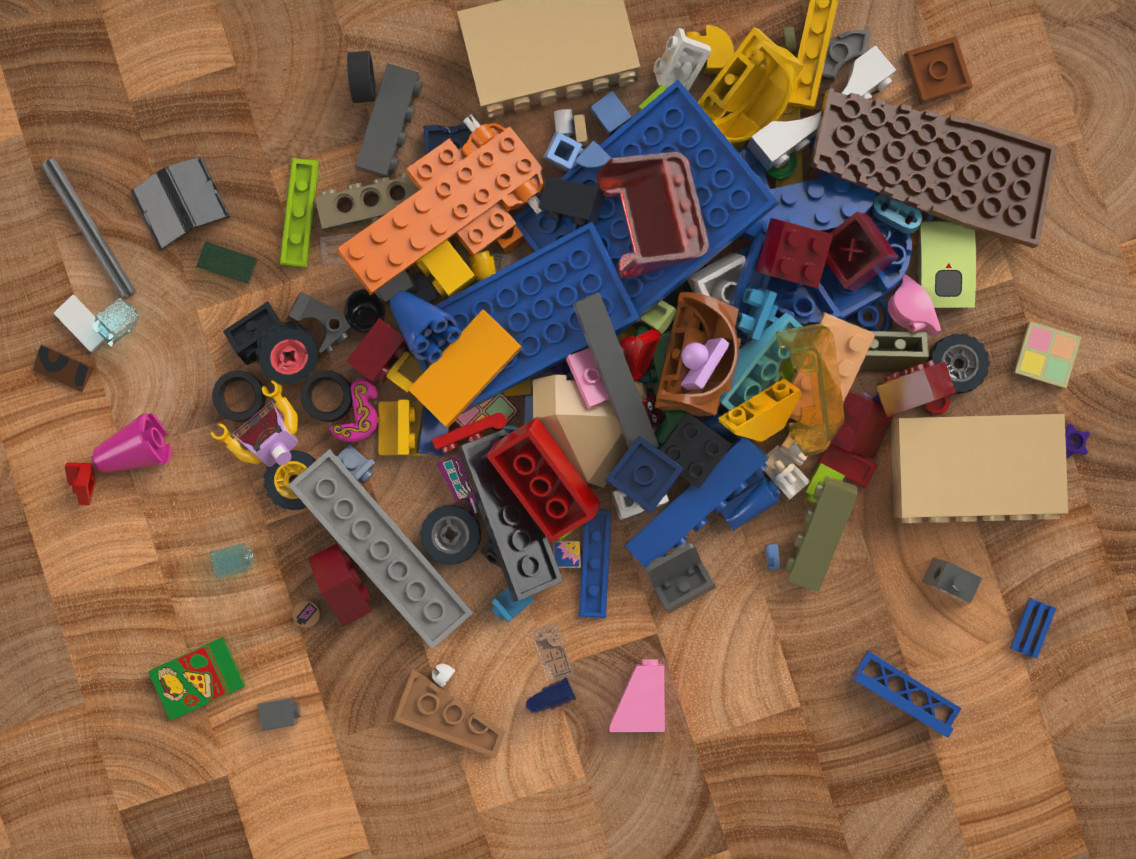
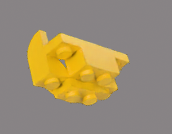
M754 27L697 103L735 149H740L753 135L772 121H777L789 102L794 79L804 68V65L787 49L777 46L760 29ZM727 111L732 112L729 115L723 117Z

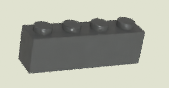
M387 63L356 162L358 171L389 178L391 173H396L399 164V158H396L398 149L404 147L407 133L404 132L406 123H411L415 112V107H412L414 97L420 96L423 86L418 72Z

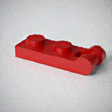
M495 413L436 437L431 442L435 451L442 449V452L446 453L458 447L457 442L467 439L469 443L482 438V432L486 430H502L507 424V418L503 413Z

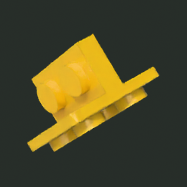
M410 400L379 402V455L431 456L416 453L423 408L421 402Z

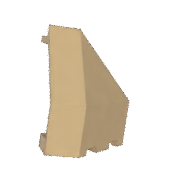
M552 375L533 380V419L539 418L587 484H594L604 488L607 484L605 479L629 449L610 400L587 409L576 381L566 380V375ZM635 381L641 400L646 399L647 385Z

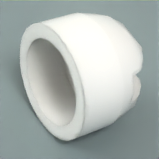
M447 664L436 665L437 670L432 671V678L443 688L456 670Z

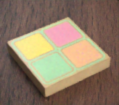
M1028 322L1013 374L1067 389L1082 337L1035 322Z

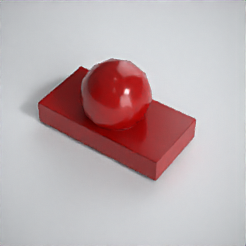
M655 329L637 337L626 336L619 342L634 382L645 377L660 340L661 334Z

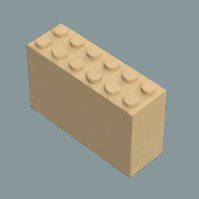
M501 0L457 11L483 117L489 116V119L499 118L505 115L504 112L515 110L516 113L524 112L531 109V105L541 103V106H548L556 103V99L559 98L576 99L583 96V92L593 90V93L607 91L609 89L608 86L619 84L620 87L629 86L635 83V79L639 78L640 63L624 0Z
M1065 414L898 418L891 421L893 518H901V523H922V517H928V522H950V516H955V522L977 521V516H982V521H1005V515H1009V520H1032V514H1036V519H1060V514L1068 513Z

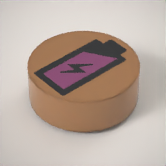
M305 600L299 602L293 609V619L300 627H312L320 620V608L313 601Z

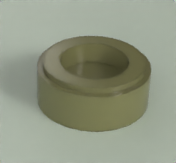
M785 27L783 29L785 49L791 54L797 53L794 27Z

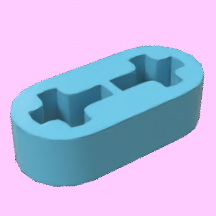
M881 194L875 198L872 205L874 217L900 232L911 234L921 224L922 214L918 209ZM888 203L889 207L885 212L880 210L881 205ZM908 215L913 217L909 225L905 223V218Z

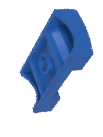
M719 409L716 415L709 416L701 421L731 443V447L741 439L739 435H735L719 422L718 418L727 413H724L722 409ZM764 472L758 477L752 474L745 480L748 484L747 487L737 496L732 492L725 499L728 504L720 512L733 531L781 500L779 496L781 493L772 480H768Z

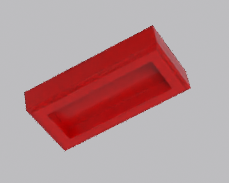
M830 442L826 444L817 461L818 464L822 463L845 475V479L863 489L866 488L878 466L865 457Z

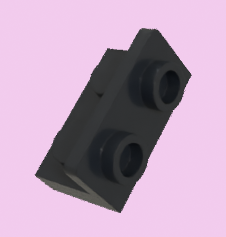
M267 301L223 332L236 354L246 365L257 361V341L261 338L263 331L269 329V326L273 324H278L281 320Z

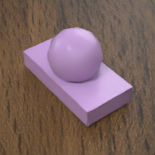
M723 338L708 340L705 345L697 342L688 344L683 349L681 356L682 362L690 370L681 385L687 390L703 389L727 350L729 343Z

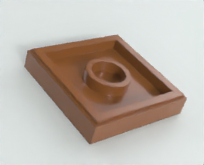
M957 36L904 53L920 104L973 87Z

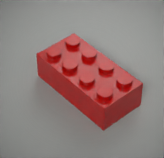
M538 417L494 443L486 455L551 543L593 519L601 506V502Z

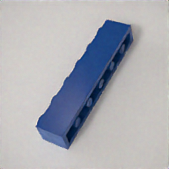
M742 437L725 453L699 489L693 484L687 487L639 531L625 547L645 568L654 559L666 557L665 553L672 547L675 549L688 540L685 537L692 529L697 532L708 522L705 517L711 511L717 514L728 504L725 499L732 492L737 496L747 487L748 484L745 480L752 474L758 477L768 467L765 462L769 459V456L753 439Z

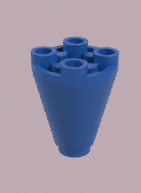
M400 291L392 297L390 301L392 313L409 350L415 358L434 363L441 358L442 352L451 343L456 342L460 338L461 331L458 329V323L449 313L406 291Z

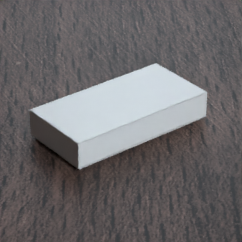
M72 295L54 312L58 319L92 353L112 335L75 295Z

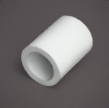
M562 109L554 111L556 133L559 132L567 137L575 135L572 110Z

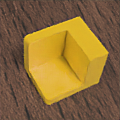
M405 351L386 377L407 394H410L411 392L408 389L423 374V371L417 359Z

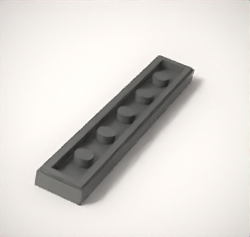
M596 292L572 303L628 448L632 446L639 436L654 447H658L659 444L600 293Z

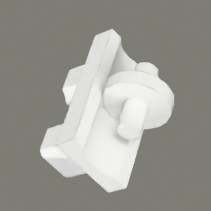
M777 445L767 454L769 459L765 463L768 467L764 472L790 500L810 481L790 459L778 452L780 447Z

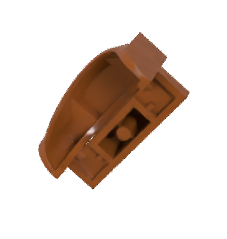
M681 292L679 294L657 393L656 408L661 410H683L696 416L716 415L720 396L724 392H730L738 364L741 342L735 328L738 308L704 294ZM700 322L704 327L705 333L699 330ZM723 338L726 340L729 346L703 389H685L681 383L690 368H687L682 362L681 354L683 349L693 342L705 345L711 339Z

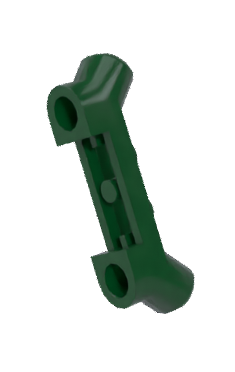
M645 325L639 326L633 336L637 337L651 329ZM669 329L661 334L652 357L654 366L649 367L652 382H658L659 386L671 336ZM664 410L665 417L654 433L660 447L664 445L687 414L686 411Z

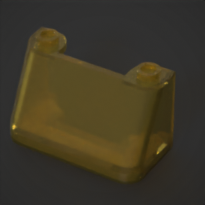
M823 324L777 331L778 346L786 348L790 352L793 367L798 372L810 374L813 406L800 408L801 416L799 420L795 423H789L790 437L804 456L822 453L829 447L837 435L845 418L834 334Z

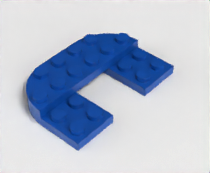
M816 135L809 140L811 142L809 144L811 153H813ZM748 147L736 149L779 202L775 208L741 235L743 238L751 241L750 244L753 243L757 232L766 235L770 218L830 233L856 211L867 214L876 198V192L817 170L819 179L770 189L763 165Z
M884 203L881 205L880 210L885 212L889 204ZM871 207L867 214L899 258L857 291L845 289L829 265L823 269L818 288L771 276L766 290L777 293L773 305L778 306L775 317L780 318L785 313H788L804 329H816L823 312L844 320L886 296L900 283L909 266L912 252L910 234L900 232L874 217ZM752 244L738 251L737 254L743 255L747 259Z

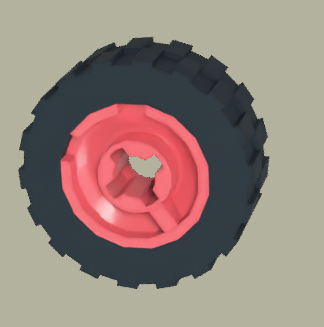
M282 321L276 325L273 324L269 326V329L263 331L261 338L257 341V360L264 374L266 373L270 380L273 379L279 384L286 383V385L294 382L299 383L302 379L309 377V374L316 368L315 365L319 359L317 356L319 353L318 347L310 331L299 323ZM284 351H286V352H291V351H292L291 355H289V356H284V354H283Z

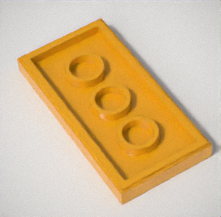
M482 310L461 332L460 338L456 342L451 343L442 352L441 358L432 363L408 390L445 427H449L523 347L485 310Z

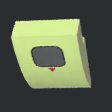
M921 221L919 226L916 274L918 275V284L927 292L934 308H975V230L949 221Z

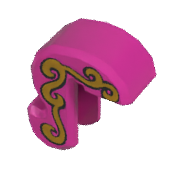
M365 378L357 379L350 386L356 423L329 427L332 435L341 441L349 443L360 442L370 438L378 429L379 415L377 410L370 404V399H378V388L372 381Z

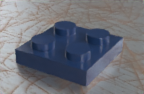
M639 436L605 480L616 490L651 514L684 472V468Z

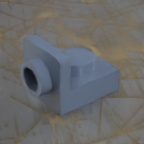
M351 444L337 456L355 479L362 484L374 473L371 469L375 462L372 459L368 461Z

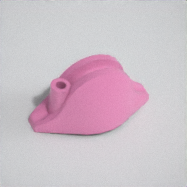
M904 274L896 287L894 295L888 301L887 308L891 318L898 325L907 328L911 333L921 330L934 336L938 335L941 328L929 295L923 287Z

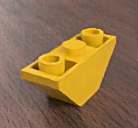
M783 378L719 417V422L735 435L763 442L784 429L801 396V390Z

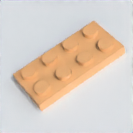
M823 312L791 381V384L801 390V396L789 418L829 434L875 334Z

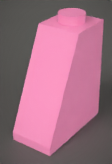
M642 659V664L635 665L609 723L610 732H665L664 665L658 664V659Z

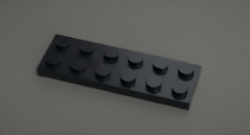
M506 428L458 446L457 450L512 599L516 602L563 582L546 535L486 457L494 443L509 434Z

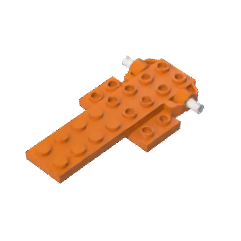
M472 114L463 121L472 132L467 143L458 150L453 142L448 139L406 169V173L418 187L419 191L337 248V253L370 295L454 235L470 255L474 257L515 227L516 222L509 215L511 210L520 208L528 203L536 215L543 212L538 208L540 200L537 198L544 184L541 176L543 168L511 127L506 129L497 123L480 125Z

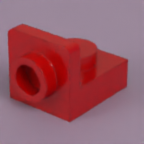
M67 462L64 468L67 482L69 485H72L73 494H77L79 505H90L96 485L93 464Z

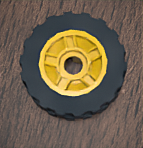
M290 450L289 452L292 457L287 464L279 465L276 462L271 467L266 466L267 470L263 475L265 483L263 485L267 491V496L273 500L274 504L284 509L301 510L307 506L292 491L288 484H290L292 475L299 476L317 459L308 453Z

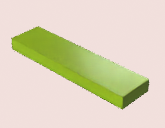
M292 158L280 265L308 268L320 166L319 161Z

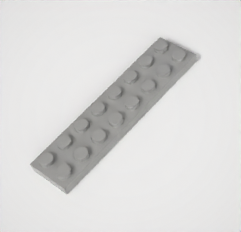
M330 449L288 484L292 491L432 649L473 614L472 610Z

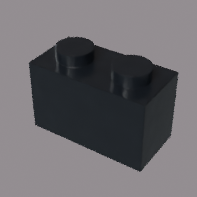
M547 176L538 208L546 213V218L561 222L562 218L570 219L571 224L582 227L590 222L597 226L606 194L596 187Z

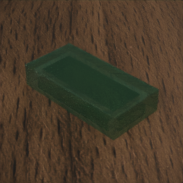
M205 241L196 267L249 285L257 259Z

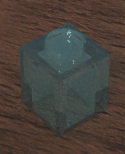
M120 297L96 315L93 328L112 346L136 327L139 316L136 309L131 304L125 303Z
M245 543L209 552L216 578L252 570L251 564L254 563L253 553L250 547L246 548Z

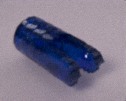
M567 677L562 680L549 684L547 687H543L541 692L530 697L526 701V708L535 714L549 708L554 710L556 707L576 700V696Z

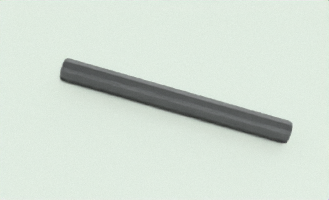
M53 158L43 162V170L123 299L130 298L136 293L134 287L60 166Z

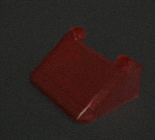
M669 152L611 158L595 175L598 187L605 195H621L634 253H627L618 261L617 268L620 279L639 276L700 258L708 251L709 242L690 165L683 154Z

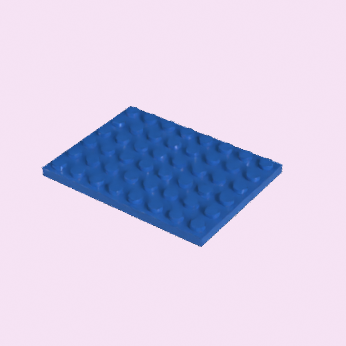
M676 80L599 145L614 160L613 163L607 167L595 169L585 168L577 164L560 178L561 180L599 188L606 194L598 223L595 227L640 318L779 204L679 80ZM530 205L513 218L517 228L535 252L580 228V226L571 224L570 219L562 218V221L559 222L546 218L545 212H540L539 215H536ZM628 326V327H626L625 329H623V330L617 332V333H616V336L618 337L621 333H623V332H624L627 328H629L630 326Z

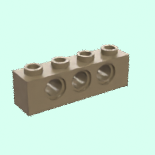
M404 172L399 175L400 178L389 180V177H382L373 180L374 184L363 186V183H356L347 186V190L337 192L336 189L322 191L321 196L315 197L321 227L326 233L370 223L374 217L381 218L418 192L419 189L407 173ZM397 188L405 190V197L400 201H395L391 198L392 192ZM371 194L379 196V202L373 207L365 205L367 196ZM345 200L351 201L353 206L349 212L342 213L339 211L341 202Z

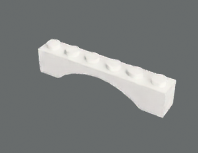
M874 46L855 60L849 71L847 84L842 94H860V98L870 100L872 98L871 94L877 89L879 92H882L893 82L891 78L896 69L877 46ZM821 112L801 120L788 122L772 121L751 137L747 147L767 171L774 166L779 168L790 159L788 155L795 150L798 153L803 151L811 143L809 140L817 134Z

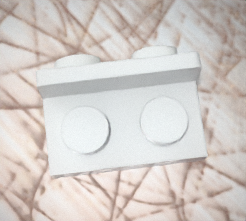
M678 28L674 36L671 35L669 37L662 57H659L655 62L654 73L658 85L668 88L676 80H679L689 91L711 53L710 46L687 38L684 30Z

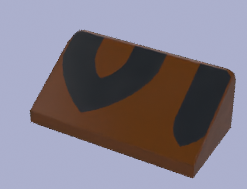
M42 344L39 347L33 368L34 371L80 392L84 391L94 369Z

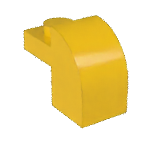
M706 25L705 36H700L699 32L685 33L687 38L709 45L711 48V53L705 62V74H719L734 54V47L730 37L716 26Z

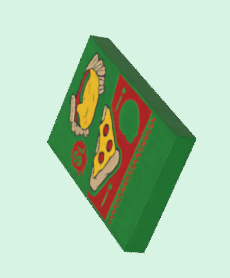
M224 637L148 671L170 721L246 686Z

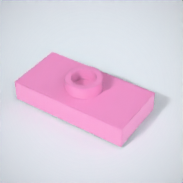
M590 348L567 356L566 360L587 409L609 401L610 399Z

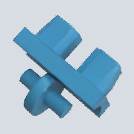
M760 287L759 289L746 288L743 302L752 305L748 315L738 312L735 327L742 331L741 334L759 341L763 330L779 319L775 317L778 306L773 305L777 293Z

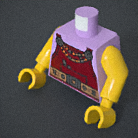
M271 381L275 386V391L271 394L265 386L262 387L263 393L268 397L274 398L276 403L273 401L268 403L233 433L234 439L230 437L229 430L223 424H218L224 429L222 436L217 437L211 431L212 437L218 442H225L227 444L226 448L242 462L256 465L263 462L266 466L271 467L276 462L279 465H285L291 460L292 455L289 451L298 443L295 436L298 415L287 398L281 396L282 387L277 382Z

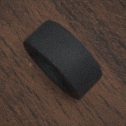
M370 51L348 52V81L353 103L374 102L376 96L375 78Z
M242 370L229 371L222 375L214 385L212 392L213 404L217 412L226 419L236 422L248 421L264 408L266 395L262 391L263 384L261 380L249 372ZM242 380L248 382L255 391L253 405L244 412L232 411L224 402L223 394L225 388L234 381Z
M321 370L313 373L305 380L301 389V402L304 410L311 417L322 422H333L343 418L350 411L353 404L351 384L343 375L332 370ZM324 380L336 382L343 392L341 405L331 412L318 410L311 399L313 388Z

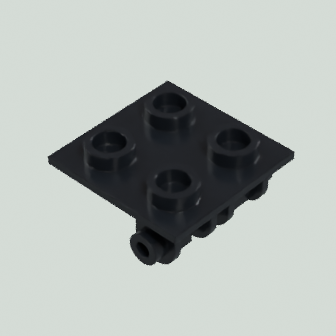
M687 412L660 451L682 466L684 472L680 476L699 489L732 444Z

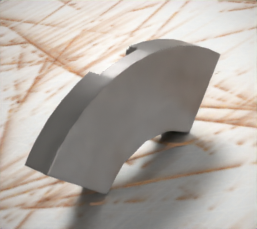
M852 30L831 39L822 78L835 80L838 70L846 62L858 59L868 50L871 30Z

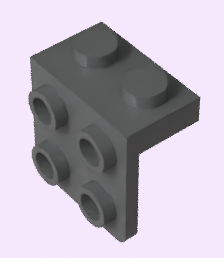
M693 543L682 544L676 547L673 553L664 558L654 559L645 569L653 588L668 614L716 588Z

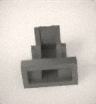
M303 292L298 294L287 317L296 322L308 317L315 318L321 322L324 327L325 336L318 351L322 353L326 350L327 353H330L334 349L331 346L333 342L338 345L350 335L347 332L351 327L341 312ZM331 319L337 321V327L335 329H331L329 327V321Z

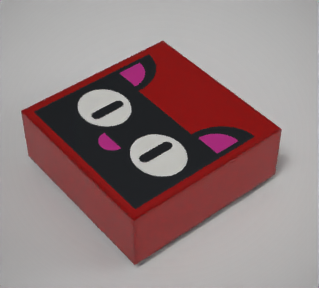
M656 395L642 400L653 428L663 420L661 410L655 407Z

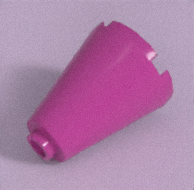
M144 413L97 446L93 451L92 463L97 470L103 473L163 465L171 459L170 443L165 444L163 436H166L167 433L160 420L152 413L148 415Z

